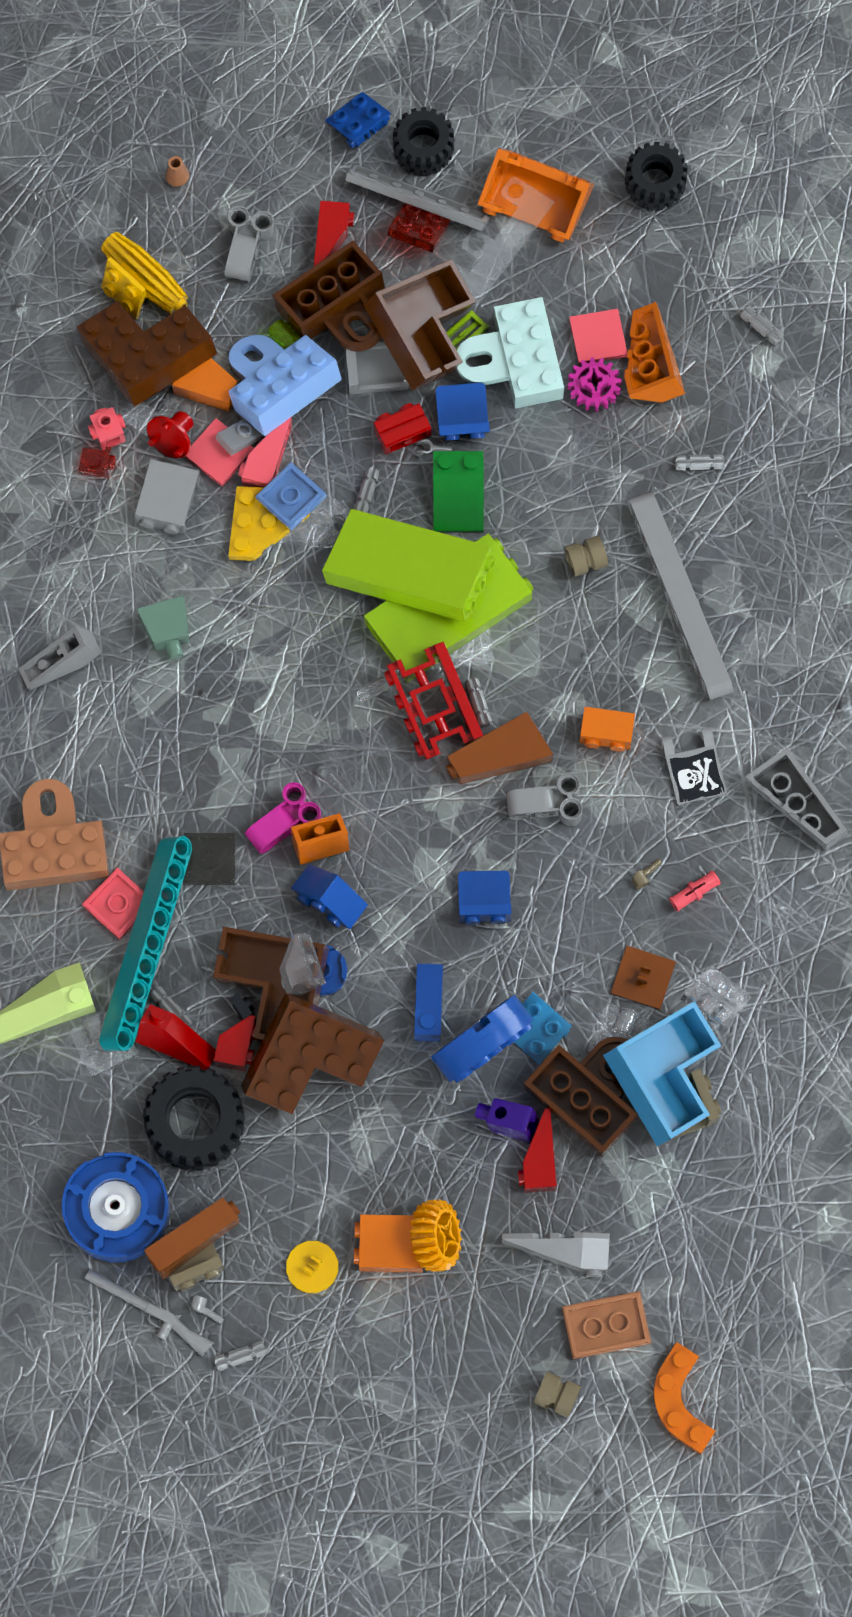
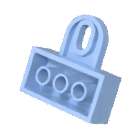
M252 335L239 340L229 352L231 368L243 380L228 391L234 410L264 436L342 380L336 359L306 335L285 350L267 336ZM249 351H255L263 358L260 361L253 362L244 354Z

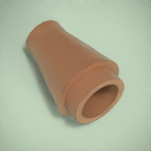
M174 156L168 161L165 178L170 185L180 187L188 181L190 174L182 159Z

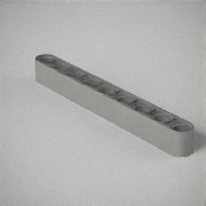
M651 491L628 499L627 503L631 516L708 701L733 693L732 682L653 492Z

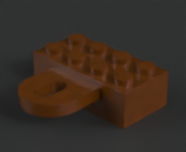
M351 241L273 294L277 311L300 338L306 335L312 339L327 329L343 348L355 352L365 351L374 347L382 338L363 304L374 293L385 289L381 271L354 241ZM354 320H359L367 327L369 333L365 336H358L349 324Z
M622 1037L603 1039L580 1063L558 1045L524 1082V1089L545 1108H550L553 1115L602 1158L638 1117V1114L620 1099L625 1092L615 1075L607 1073L604 1068L607 1061L603 1055L628 1041Z

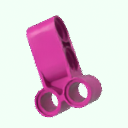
M291 782L287 784L282 791L284 801L246 830L245 836L260 854L266 853L289 836L292 826L310 822L303 818L305 813L309 811L315 812L317 816L314 820L322 818L319 806L316 803L307 802L305 789L300 783ZM292 792H298L301 794V798L297 801H290L288 795Z

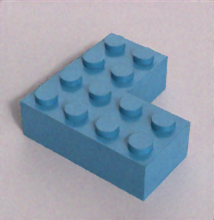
M695 1001L603 1055L656 1146L674 1138L710 1115L683 1070L721 1047Z

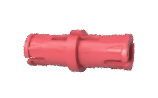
M711 870L697 881L689 882L685 889L670 897L669 901L673 908L679 912L680 909L694 900L699 901L702 899L703 894L720 885L721 882L715 872Z

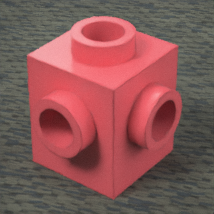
M113 407L98 409L93 415H90L91 425L88 426L92 439H98L102 451L126 442L122 430L126 428L121 414L116 415Z

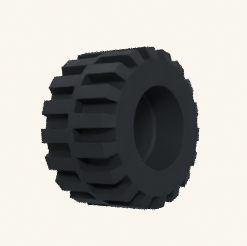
M421 107V111H417L414 108L411 109V114L405 112L402 115V120L398 119L396 128L393 129V150L395 159H398V164L401 167L406 166V171L409 173L412 170L415 171V175L418 176L421 175V172H425L426 176H429L431 171L438 173L441 171V166L445 168L448 165V160L452 159L454 151V130L451 128L450 120H445V115L442 112L438 115L437 110L433 108L431 111H426V107ZM418 135H429L437 143L430 148L421 149L413 146L410 141Z
M654 142L652 146L646 143L643 149L640 147L635 149V154H631L629 162H627L625 174L627 194L631 193L630 198L633 202L638 200V206L643 208L644 205H647V210H653V207L663 210L665 205L670 208L673 206L674 201L678 202L681 199V194H684L688 174L687 163H684L685 158L683 154L678 155L679 150L675 147L670 149V144L667 143L664 146L659 145L660 142ZM650 169H660L667 173L670 178L663 183H652L644 178L643 173Z

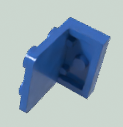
M483 383L444 385L436 388L439 436H444L445 441L460 440L459 435L469 434L470 439L485 438L484 433L490 432L485 385Z
M462 871L458 874L459 923L477 925L480 922H491V924L511 922L510 874L508 871Z

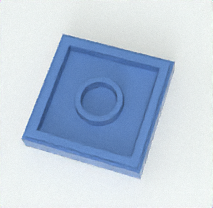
M290 462L255 497L257 501L292 531L327 495Z

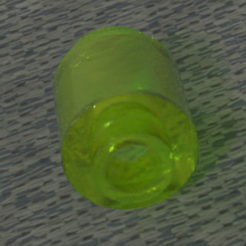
M282 319L273 323L267 330V333L270 335L269 338L284 350L301 338L291 325Z

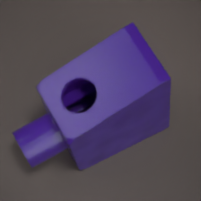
M497 1098L493 1099L491 1106L479 1103L475 1111V1118L485 1120L492 1132L531 1144L539 1123V1118L533 1107Z

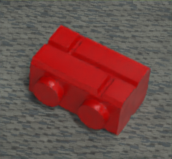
M412 403L405 404L400 407L399 412L392 415L384 413L373 422L374 432L386 455L431 436V426L419 403L415 405Z

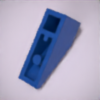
M417 964L415 1041L441 1042L443 964Z

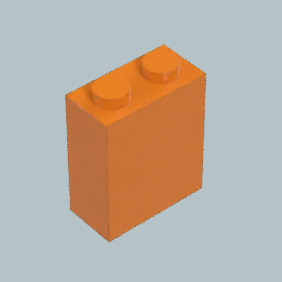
M360 1214V1222H355V1238H360L359 1248H354V1264H359V1271L423 1273V1268L420 1267L419 1262L415 1259L416 1254L412 1252L413 1244L410 1242L412 1239L410 1233L412 1225L410 1222L414 1220L413 1215Z

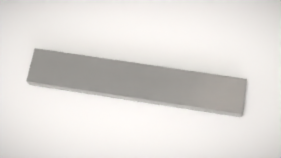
M354 164L348 171L345 181L480 231L484 230L490 220L491 215L481 210Z

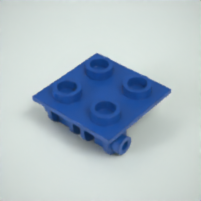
M362 91L325 121L348 138L346 142L353 149L354 147L358 148L360 144L366 141L365 137L367 139L371 138L370 132L375 135L382 127L388 125L387 121L390 120L389 115L391 113Z

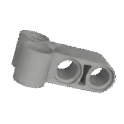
M235 206L228 212L229 229L234 236L226 262L225 277L249 282L260 242L269 240L274 235V220L272 215L266 211H259L252 217L245 207ZM236 218L245 219L241 224L233 222ZM261 223H266L269 225L265 229H260L257 227Z
M565 773L559 777L555 786L515 789L506 792L508 818L511 820H525L560 816L563 824L576 826L581 822L583 814L582 804L577 799L580 794L579 778L572 773ZM565 783H571L575 786V789L571 792H566L562 789V786ZM571 807L575 808L578 813L570 817L564 811Z

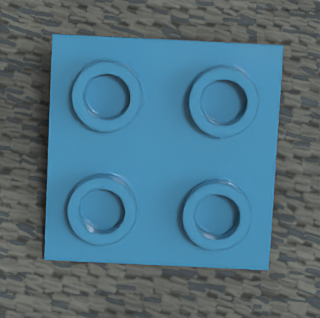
M533 991L523 1003V1006L534 1019L530 1022L533 1027L514 1043L540 1065L559 1041L568 1035L572 1025Z

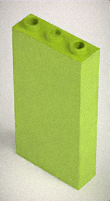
M351 509L322 572L326 584L466 622L469 614H472L475 610L476 598L479 592L482 593L485 588V578L488 571L491 572L494 568L495 557H493L491 546Z
M488 533L476 541L477 543L491 546L493 557H495V565L491 572L488 571L485 578V588L482 593L479 592L476 598L475 610L472 614H469L466 622L391 601H385L364 615V624L392 662L401 659L406 671L428 662L423 651L424 649L443 641L450 655L532 600V584L526 577L522 578L517 572L519 570L517 564L512 558L508 559L503 553L504 548L497 538L493 539ZM432 654L437 664L439 662L436 654ZM415 674L404 677L407 683L416 678Z

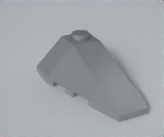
M575 1232L571 1238H566L565 1235L560 1233L546 1234L545 1238H539V1234L535 1233L502 1234V1244L574 1271L586 1273V1277L599 1278L602 1277V1274H607L610 1233Z

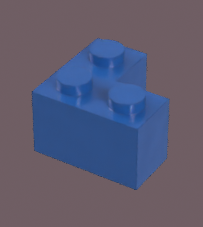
M308 864L291 887L298 895L296 899L306 907L311 905L317 911L325 913L328 916L326 920L336 928L343 926L351 929L368 906L337 874Z

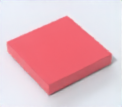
M618 309L569 317L578 366L582 359L586 363H590L591 357L594 358L595 362H599L601 358H604V361L627 357Z
M216 418L191 445L189 453L184 457L223 487L240 468L242 461L245 462L247 460L248 454L254 447L250 445L231 456L215 439L218 432L228 428Z
M117 867L82 903V907L115 937L121 940L134 925L144 891Z

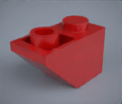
M248 1016L219 1035L214 1056L215 1066L246 1072L247 1065H251L254 1058V1050H251L252 1040H256L253 1038L256 1026L255 1016Z

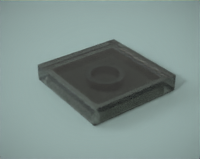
M184 833V836L192 844V853L183 879V885H235L236 834Z

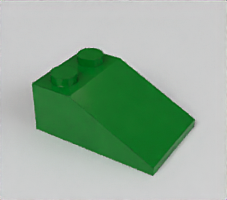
M433 451V531L440 533H484L483 451Z

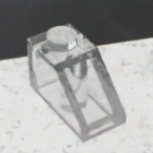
M300 933L292 935L279 969L282 977L281 984L287 994L303 995L326 984L311 935Z

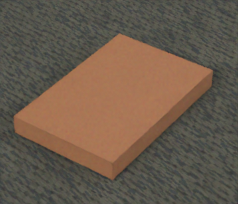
M640 1291L562 1306L572 1360L651 1344Z

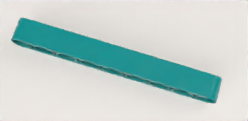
M185 836L163 838L158 844L100 1033V1045L105 1051H127L134 1044L192 853V844Z

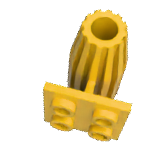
M114 232L106 238L101 246L102 252L108 258L101 288L108 297L113 298L115 301L118 300L135 320L140 316L145 297L170 314L184 305L187 307V294L173 276L141 246L119 232Z

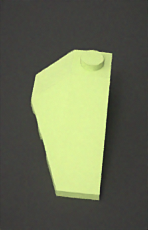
M80 962L54 971L0 1011V1044L96 1012Z

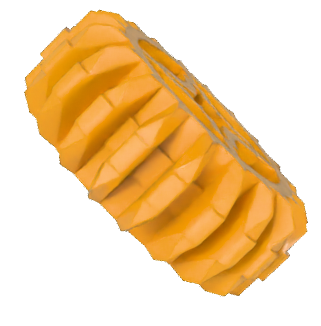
M427 1200V1202L417 1205L416 1211L413 1212L414 1220L410 1222L412 1225V1230L410 1231L412 1236L410 1242L413 1244L412 1252L416 1254L415 1259L419 1262L420 1267L425 1268L426 1271L439 1272L448 1270L455 1266L456 1260L459 1259L458 1252L462 1249L460 1246V1241H462L460 1237L461 1229L459 1228L460 1220L456 1218V1210H453L452 1205L448 1204L447 1201Z

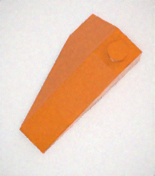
M654 302L634 310L630 329L631 345L630 350L627 352V358L629 359L628 367L625 369L624 375L629 397L631 399L663 403L685 394L681 375L657 303Z

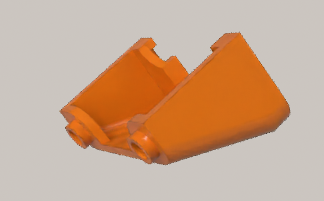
M498 148L477 205L482 206V211L487 214L496 216L497 212L504 213L552 233L550 238L564 243L565 239H571L591 195L594 183L510 150Z

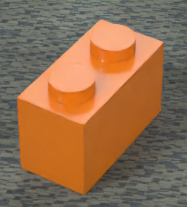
M584 707L579 743H583L588 748L610 747V750L616 752H623L625 749L630 750L635 713Z
M340 813L291 827L292 843L300 865L349 851L348 832Z

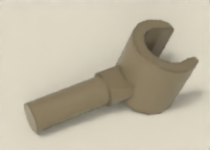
M657 859L648 868L635 873L632 882L637 890L650 883L647 876L662 864L660 859Z

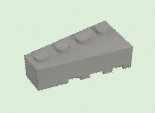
M785 748L745 776L746 783L825 850L847 836L846 827L788 748Z

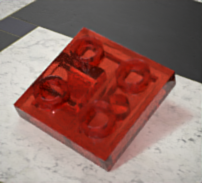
M405 203L390 225L387 236L433 253L448 230L451 220Z

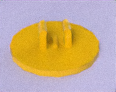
M306 1241L297 1245L290 1252L286 1261V1273L290 1282L298 1290L305 1293H319L327 1290L334 1283L338 1275V1260L335 1252L328 1245L319 1241Z

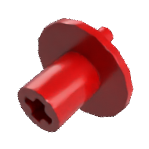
M177 411L171 418L164 416L152 418L146 428L149 438L148 445L154 446L167 457L183 458L189 453L191 447L187 433L193 428L192 418L182 411Z

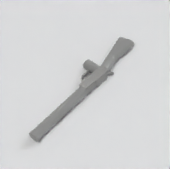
M92 1267L85 1277L86 1280L149 1314V1322L159 1328L156 1334L158 1338L165 1341L171 1329H173L201 1356L213 1346L214 1342L190 1331L178 1320L182 1315H174L97 1274L93 1271ZM150 1316L162 1321L161 1327L153 1324L150 1321Z

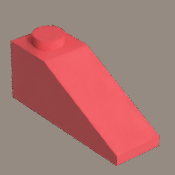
M292 417L271 431L248 454L246 462L242 461L239 469V476L242 477V486L265 487L277 476L292 428Z

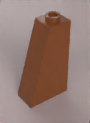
M525 712L447 756L448 765L445 767L452 779L456 778L461 785L548 764L553 760V753L529 714Z
M222 1197L146 1248L144 1252L147 1259L164 1280L239 1224L240 1221L237 1215L240 1214V1211L232 1201L227 1203Z

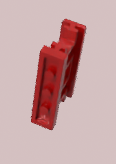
M444 641L423 650L428 662L406 671L400 659L386 665L387 671L383 672L388 685H394L397 695L393 697L398 709H404L407 718L403 720L409 734L413 732L417 742L413 743L418 756H424L425 760L441 754L436 742L458 733L463 744L484 736ZM432 654L437 656L449 685L448 687L445 686L442 678L429 683L424 669L436 664ZM397 669L402 678L415 674L420 688L408 692L412 701L408 703L395 672ZM439 686L448 709L425 718L416 694ZM452 701H456L469 734L465 733L462 725L449 730L444 716L456 711ZM417 716L422 725L435 721L440 735L428 739L431 750H428L415 717Z

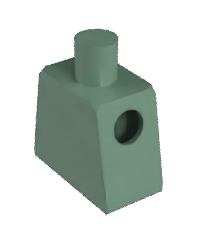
M184 595L138 608L139 619L155 651L166 649L169 660L183 657L181 645L190 642Z

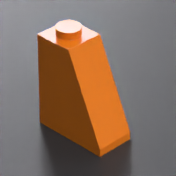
M210 358L173 382L172 387L174 395L230 412L233 404L228 391L237 385V380Z

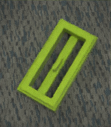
M472 310L446 332L449 338H451L471 319L475 321L452 341L454 347L478 325L480 328L468 338L483 335L489 329V326Z

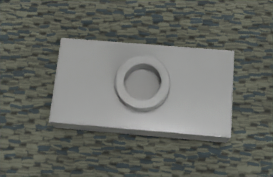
M243 419L218 432L215 439L232 456L266 436L262 435Z

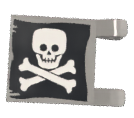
M710 727L703 728L700 733L704 747L675 754L672 738L669 736L662 738L661 747L667 763L677 806L727 794L713 732Z

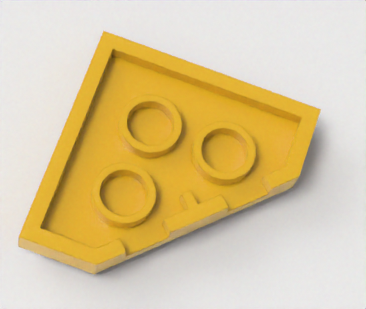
M237 486L228 554L230 560L255 561L271 544L275 545L290 532L280 520L257 501L255 496L264 487ZM310 513L301 522L307 519L310 516Z

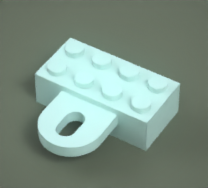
M543 297L494 306L493 319L496 332L470 337L463 341L457 349L463 361L456 368L459 376L469 384L483 383L484 385L508 381L515 409L563 399L564 385ZM480 355H488L492 359L489 364L477 367H469L466 364L468 358Z

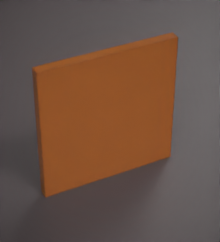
M626 946L611 994L660 1010L676 961Z

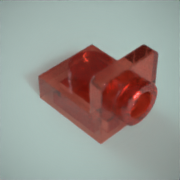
M106 446V450L83 448L79 474L109 478L110 470H115L116 455H113L112 447Z

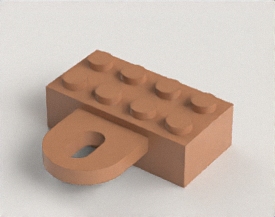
M43 779L32 784L25 792L22 801L25 830L0 833L3 878L7 891L108 878L109 867L102 820L77 823L73 795L64 783L54 779ZM45 792H52L55 795L56 812L51 816H46L42 813L40 799Z

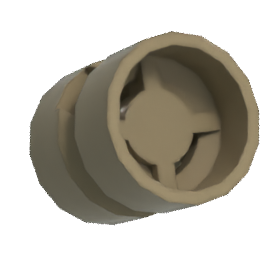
M598 535L585 539L583 545L573 543L564 547L566 560L573 577L588 573L590 567L595 571L608 566L606 551Z
M547 1371L535 1397L534 1404L545 1409L554 1407V1413L568 1418L582 1386L569 1380L563 1383L560 1376Z

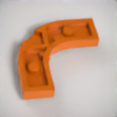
M676 1342L659 1369L655 1380V1407L658 1417L667 1431L701 1455L716 1431L695 1418L686 1410L683 1404L681 1388L699 1356Z

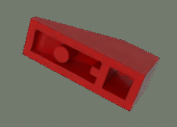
M320 201L314 266L338 251L348 237L349 227H354L355 212H350V203Z
M150 1004L140 1021L136 1043L193 1066H200L203 1070L210 1068L214 1061L216 1050L174 1013Z
M550 1108L544 1110L524 1158L522 1170H518L519 1186H524V1193L556 1191L557 1184Z

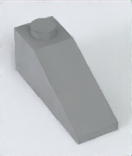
M75 626L18 669L27 688L32 690L84 667L102 652L93 633Z

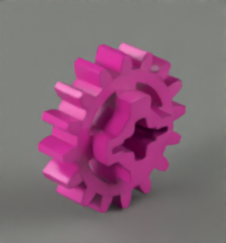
M591 357L590 363H586L582 359L581 367L574 365L573 373L568 375L570 382L567 385V390L572 391L570 398H577V406H580L582 403L585 404L586 411L589 410L590 406H594L595 411L598 412L600 405L608 409V401L615 403V395H620L621 388L618 386H621L622 380L617 378L619 371L618 369L612 371L613 363L611 362L604 365V358H601L599 362H595L594 358ZM592 377L594 378V382H596V385H597V390H596V391H595V387H594L593 384L591 383V382H592Z

